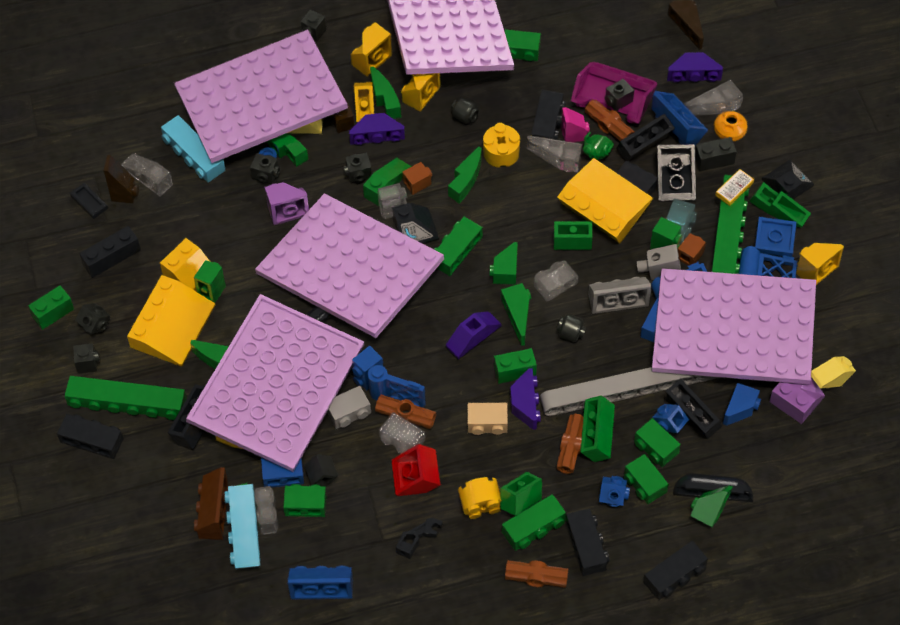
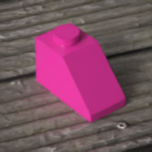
M566 107L562 108L561 130L565 144L584 141V137L590 132L588 122H585L582 114Z

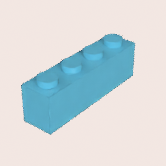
M179 115L161 127L163 141L166 144H170L174 152L178 156L181 155L185 163L189 167L192 166L201 179L204 178L209 183L225 171L224 160L221 159L211 163L198 134Z
M254 485L228 486V491H225V501L230 504V511L227 512V523L231 524L232 532H228L229 544H233L234 552H230L231 565L235 564V568L261 566Z

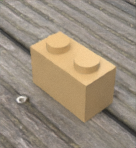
M468 403V433L475 435L507 433V403Z

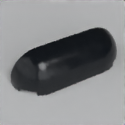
M691 473L682 476L676 482L673 489V495L700 497L703 493L730 485L733 488L727 500L753 503V491L750 485L737 477Z

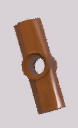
M591 100L586 106L585 113L598 123L599 128L606 134L611 133L619 141L635 132L622 122L620 115L616 111H609L597 100Z
M382 394L378 397L375 407L376 412L398 418L403 424L413 423L429 429L433 427L436 418L435 411L416 406L407 399L400 401ZM408 410V411H410V412H408V413H403L402 411Z
M580 414L570 415L566 432L563 433L557 470L564 474L574 472L577 456L581 452L584 417Z
M508 560L505 579L523 581L533 587H542L544 585L566 587L568 569L547 566L546 563L541 561L523 563Z

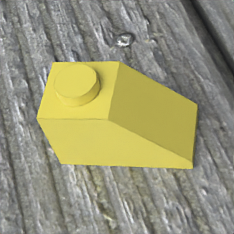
M844 356L833 357L812 370L811 377L820 388L841 387L856 370L848 358Z

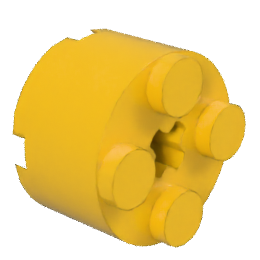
M497 123L484 134V158L494 167L513 165L519 158L520 135L512 127L503 123Z
M488 477L474 479L466 482L465 488L462 489L461 486L458 488L464 514L469 515L470 519L479 518L481 513L489 512V514H495L500 511V502L502 500L496 478H492L493 481H488Z

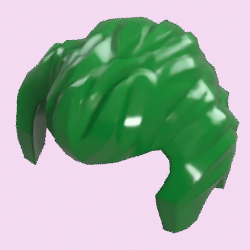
M589 132L584 137L583 151L591 159H603L609 155L614 147L612 140L606 136L594 134L590 137L591 132Z

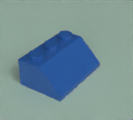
M659 91L653 93L652 110L656 113V118L665 114L675 127L672 133L676 134L679 138L678 141L682 145L695 144L696 146L708 129L675 94Z
M298 566L290 568L288 576L291 599L352 598L353 586L352 568L347 566H337L336 568H327L326 566L307 568Z

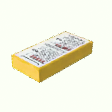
M739 169L716 191L715 196L730 206L754 183V179Z

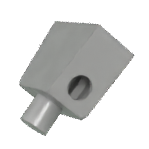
M677 244L648 250V260L637 261L638 273L649 271L652 280L661 276L662 269L681 270Z

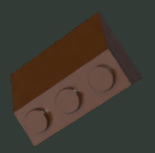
M221 467L203 475L202 483L198 485V494L201 497L200 501L196 503V513L199 514L198 519L194 521V531H197L199 539L223 540L227 507L225 491H228L229 486L225 468Z

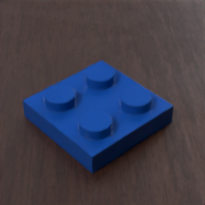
M759 217L755 248L764 254L792 257L796 222Z

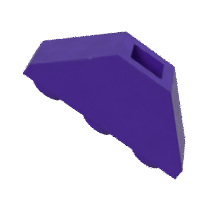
M703 52L684 53L668 67L667 81L696 82L721 80L723 67Z
M385 113L366 114L349 131L350 145L405 139L404 126Z
M490 312L474 313L457 327L446 343V348L459 359L501 327L502 324Z
M529 368L510 387L511 411L514 416L535 430L537 429V422H541L540 410H536V405L539 404V395L534 391V387H537V375L533 376V369Z

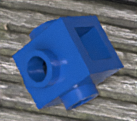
M675 404L660 406L657 413L653 416V419L660 426L671 433H678L689 420L681 407Z
M619 476L603 477L599 502L607 503L612 507L623 506L624 499L628 500L630 488L626 487L627 480H623Z

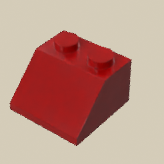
M417 444L391 460L396 496L427 493L440 486L436 449Z

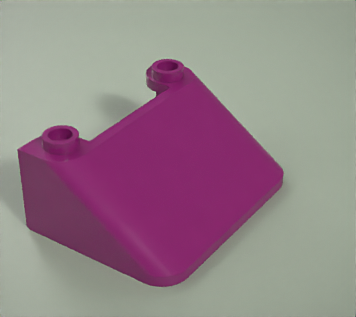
M590 62L577 75L571 102H574L577 106L586 107V104L591 100H597L604 107L614 110L605 101L606 88L624 79L635 90L632 103L617 111L627 114V122L637 124L642 121L653 93L657 88V82L598 62Z

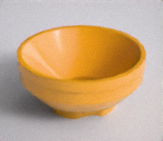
M726 111L717 116L714 122V131L721 139L731 137L732 141H737L745 136L747 121L738 112ZM729 117H733L737 120V122L734 124H730L726 121V119Z

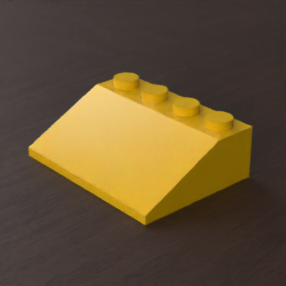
M595 158L579 171L557 196L564 206L586 221H592V225L618 243L622 242L653 200V197Z
M161 275L127 335L130 348L182 367L191 351V340H197L215 307V303L183 283Z

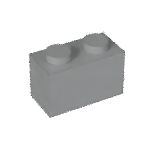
M358 386L336 396L327 414L337 429L339 427H346L357 419L366 418L371 413V406L361 386Z

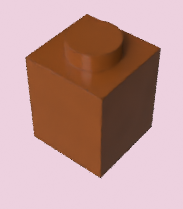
M422 162L402 172L403 183L412 195L431 185L432 172Z
M689 233L678 248L680 261L688 266L696 263L705 251L706 242L701 237Z

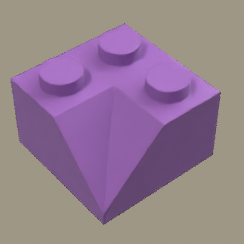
M284 182L265 187L267 205L274 225L302 218L309 211L307 193L303 188L298 189Z
M811 377L810 384L779 382L772 390L770 403L802 424L825 395Z

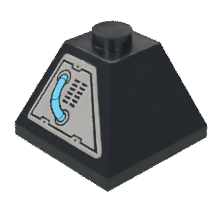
M788 160L762 177V181L778 194L782 191L792 199H795L814 186V183L791 160Z
M413 203L392 207L393 221L397 231L422 244L439 240L429 208Z

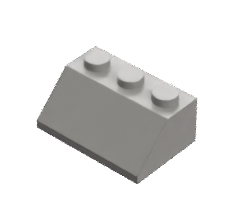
M633 277L627 280L616 279L611 282L590 284L588 296L592 314L649 306L651 284L646 277Z

